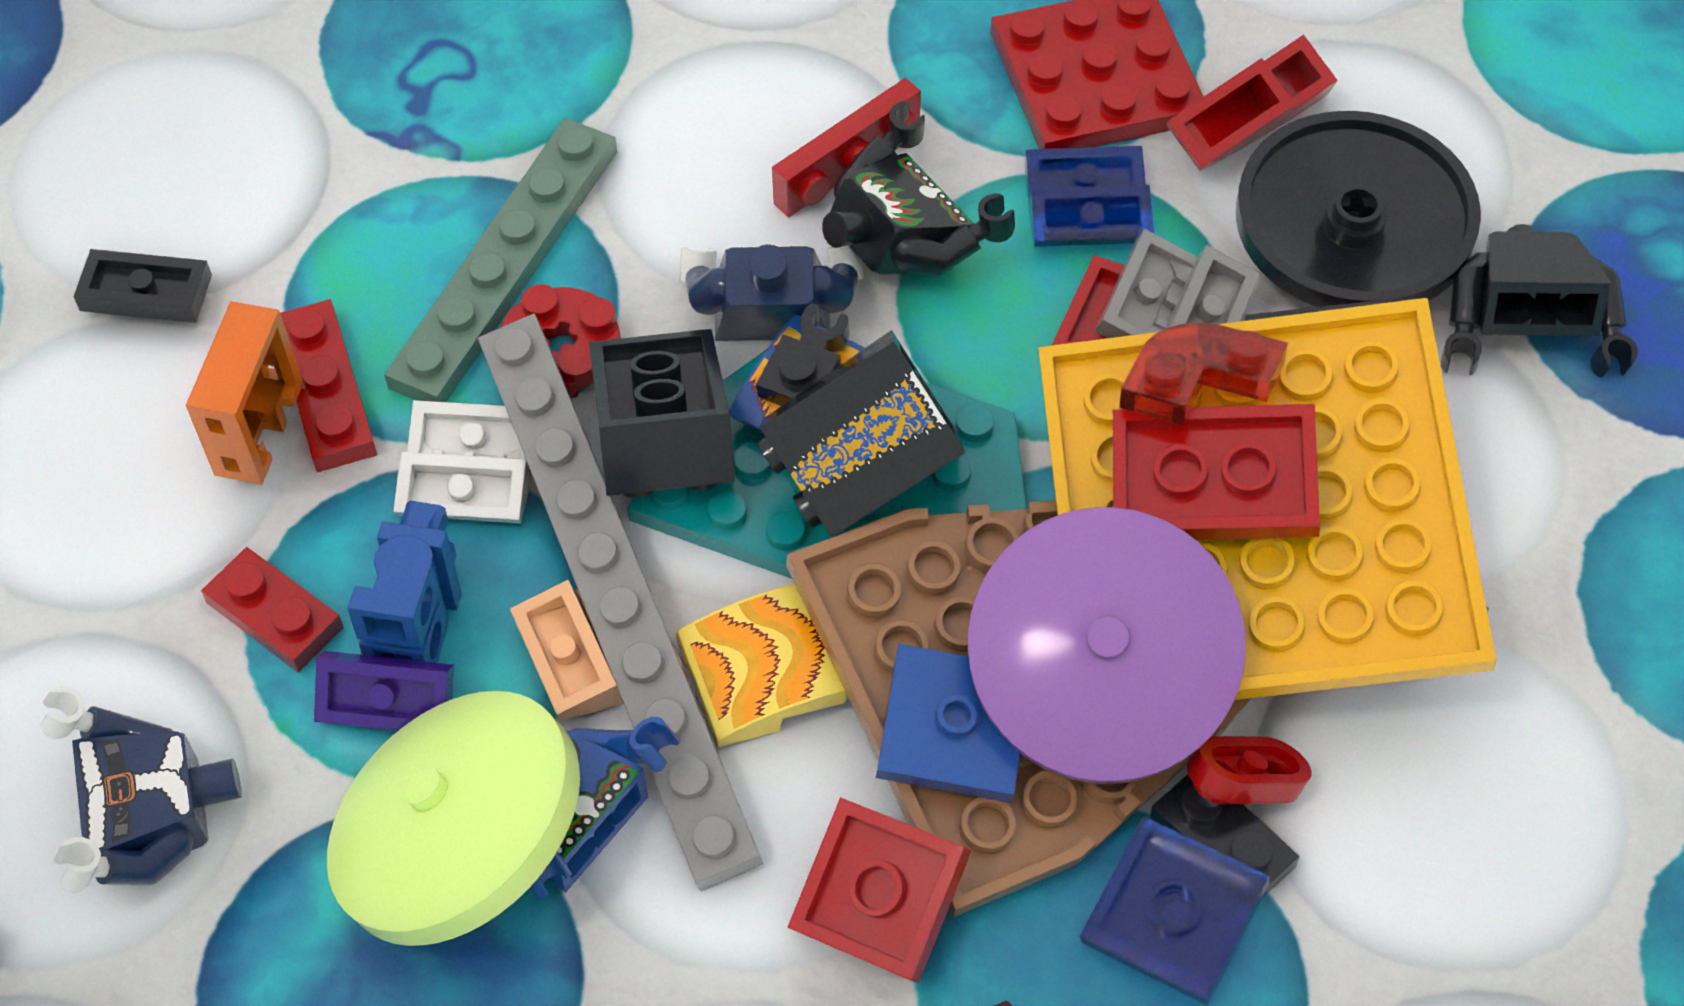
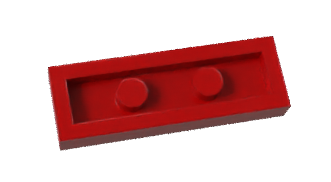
M905 77L772 166L774 205L789 218L805 206H812L821 201L828 191L835 187V184L850 162L876 136L883 138L889 132L890 110L895 104L900 101H908L910 103L909 115L903 125H911L918 120L921 109V90Z
M331 299L281 312L280 314L304 382L296 403L317 473L377 456Z

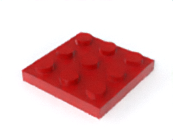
M1072 0L991 17L990 34L1043 158L1170 131L1166 126L1167 121L1204 97L1158 0Z

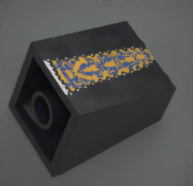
M892 330L763 418L760 429L765 437L757 441L761 452L773 470L780 474L787 469L801 490L793 495V499L809 525L814 529L823 524L831 538L965 453L960 435Z

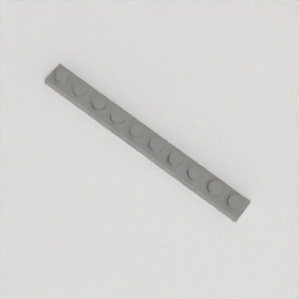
M535 313L477 337L610 671L618 686V691L633 728L644 719L660 717L680 739V743L677 746L667 745L658 751L667 761L664 769L660 772H655L651 769L650 771L696 885L700 891H703L764 864L612 496L606 495L604 477Z

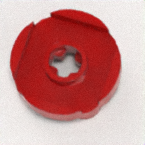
M546 284L531 286L523 293L521 302L516 304L505 316L501 327L535 313L550 349L549 340L556 336H569L571 340L575 341L574 345L563 344L560 351L551 350L570 398L578 397V389L586 388L594 383L589 342L621 338L614 307L609 300L585 290L570 287L552 288Z

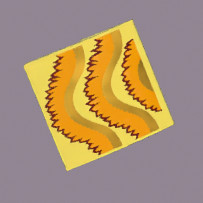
M795 584L782 586L740 600L677 630L676 639L717 748L780 732L784 718L844 704L846 701V691Z

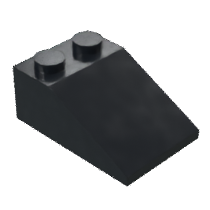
M712 329L589 342L607 496L622 494L626 497L638 498L650 495L656 490L683 487L691 490H707L717 486L719 483L735 482L730 413Z

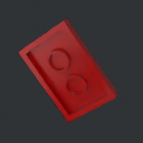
M1315 404L1113 409V507L1136 510L1163 519L1185 531L1195 540L1319 537L1320 514Z

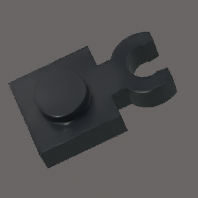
M814 303L808 305L801 315L802 336L800 340L784 334L781 336L756 383L758 397L782 406L840 366L841 357L833 352L840 350L849 339L848 316L841 314L833 328L820 330L816 328L820 320L819 305Z

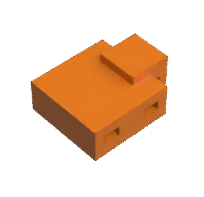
M230 301L185 405L214 476L263 484L273 458L271 453L266 450L263 439L261 444L257 445L262 430L267 429L284 433L288 422L282 406L294 407L304 383L280 311L277 309ZM267 365L274 366L275 369L268 368Z

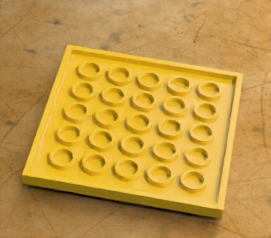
M1428 298L1038 347L1058 515L1079 509L1113 507V409L1315 404L1320 514L1319 537L1196 540L1212 555L1224 571L1236 594L1243 616L1246 655L1242 679L1234 700L1495 670L1497 660Z

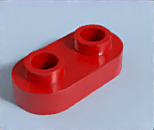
M1211 736L1209 740L1192 754L1187 763V772L1193 781L1196 791L1208 801L1216 804L1291 803L1297 800L1312 776L1309 763L1296 749L1283 741L1264 736Z

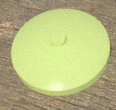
M505 691L478 692L454 698L435 706L406 724L391 736L367 761L347 790L335 816L327 848V872L331 890L339 905L370 934L381 940L406 946L435 944L454 939L482 926L502 913L519 899L543 873L558 851L570 827L576 810L580 787L579 761L571 738L543 706L521 694Z

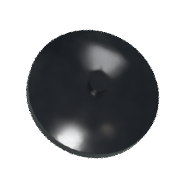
M1333 111L1310 115L1295 120L1272 133L1256 148L1245 165L1239 184L1235 212L1240 239L1246 252L1258 269L1283 291L1316 307L1392 299V302L1428 298V301L1434 299L1453 284L1457 272L1470 259L1479 234L1481 222V208L1475 184L1462 162L1448 147L1428 132L1410 123L1390 116L1362 111Z

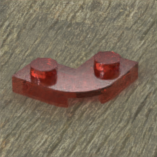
M1186 323L1166 328L1153 335L1142 347L1121 387L1119 408L1184 425L1203 385L1267 402L1285 363L1288 342L1265 337L1252 331H1242L1211 323Z

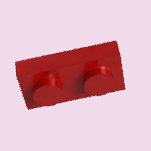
M248 547L244 548L201 590L209 606L298 673L344 628L339 614Z

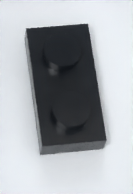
M90 249L73 297L79 311L197 323L212 273L207 260Z
M1188 774L1152 805L1150 818L1248 910L1256 905L1297 866L1300 856L1244 804H1216L1208 801L1196 791L1193 781Z

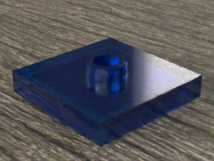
M1143 816L1080 934L1081 943L1208 1006L1270 884L1269 875Z

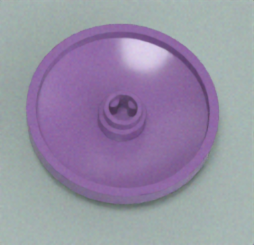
M1116 507L1079 509L1052 517L1032 527L1015 539L993 563L977 592L970 615L968 628L970 673L981 706L1000 735L1025 758L1045 770L1076 781L1095 784L1133 782L1165 772L1183 762L1209 740L1223 722L1239 690L1244 671L1246 638L1243 616L1233 587L1220 565L1198 541L1185 531L1163 519L1136 510Z

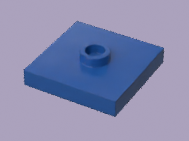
M898 644L875 778L1011 803L1015 793L1020 753L1000 735L981 706L970 673L969 657Z

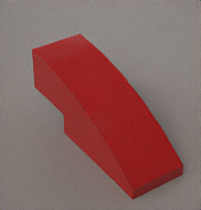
M1303 34L1265 61L1262 58L1169 119L1166 126L1199 171L1250 145L1329 94L1338 80Z

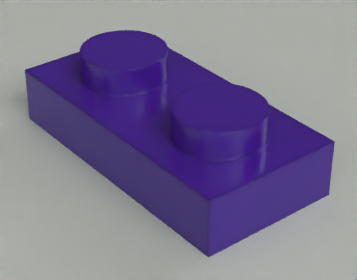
M323 651L316 658L314 722L399 731L419 715L453 698L454 664Z

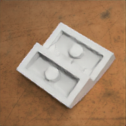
M413 400L407 452H401L393 513L396 516H403L407 502L417 501L445 507L448 519L521 523L532 473L505 406Z

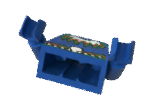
M649 717L644 719L633 730L588 728L565 730L571 738L578 756L580 768L579 796L573 819L562 844L546 869L530 887L537 899L542 900L548 895L543 883L549 878L558 888L566 893L647 800L648 793L644 770L638 764L646 763L652 771L660 772L666 766L667 761L658 751L664 746H677L680 743V739L662 718Z

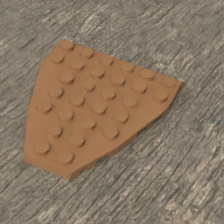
M1056 500L1029 502L1027 509L990 511L989 504L968 505L966 513L928 515V508L906 509L787 554L786 567L877 759H879L898 644L968 656L970 615L983 579L993 563L1015 539L1041 522L1058 516ZM1251 698L1234 700L1223 722L1212 736L1222 735ZM1020 754L1015 793L1011 803L889 780L888 782L908 825L971 850L949 906V912L952 918L1077 866L1187 766L1191 756L1169 770L1149 778L1126 783L1095 784L1059 776L1041 768Z

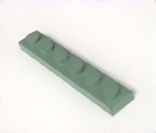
M568 118L563 119L385 372L384 376L388 389L417 401L447 402L482 350L477 337L496 330L617 153L615 136Z

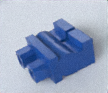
M409 501L406 504L400 524L382 521L377 535L379 548L374 558V566L377 573L374 587L372 589L355 586L347 607L356 638L360 639L359 647L362 655L438 662L448 628L449 617L447 609L457 611L462 595L454 564L457 556L454 543L449 541L447 531H445L448 523L445 507Z

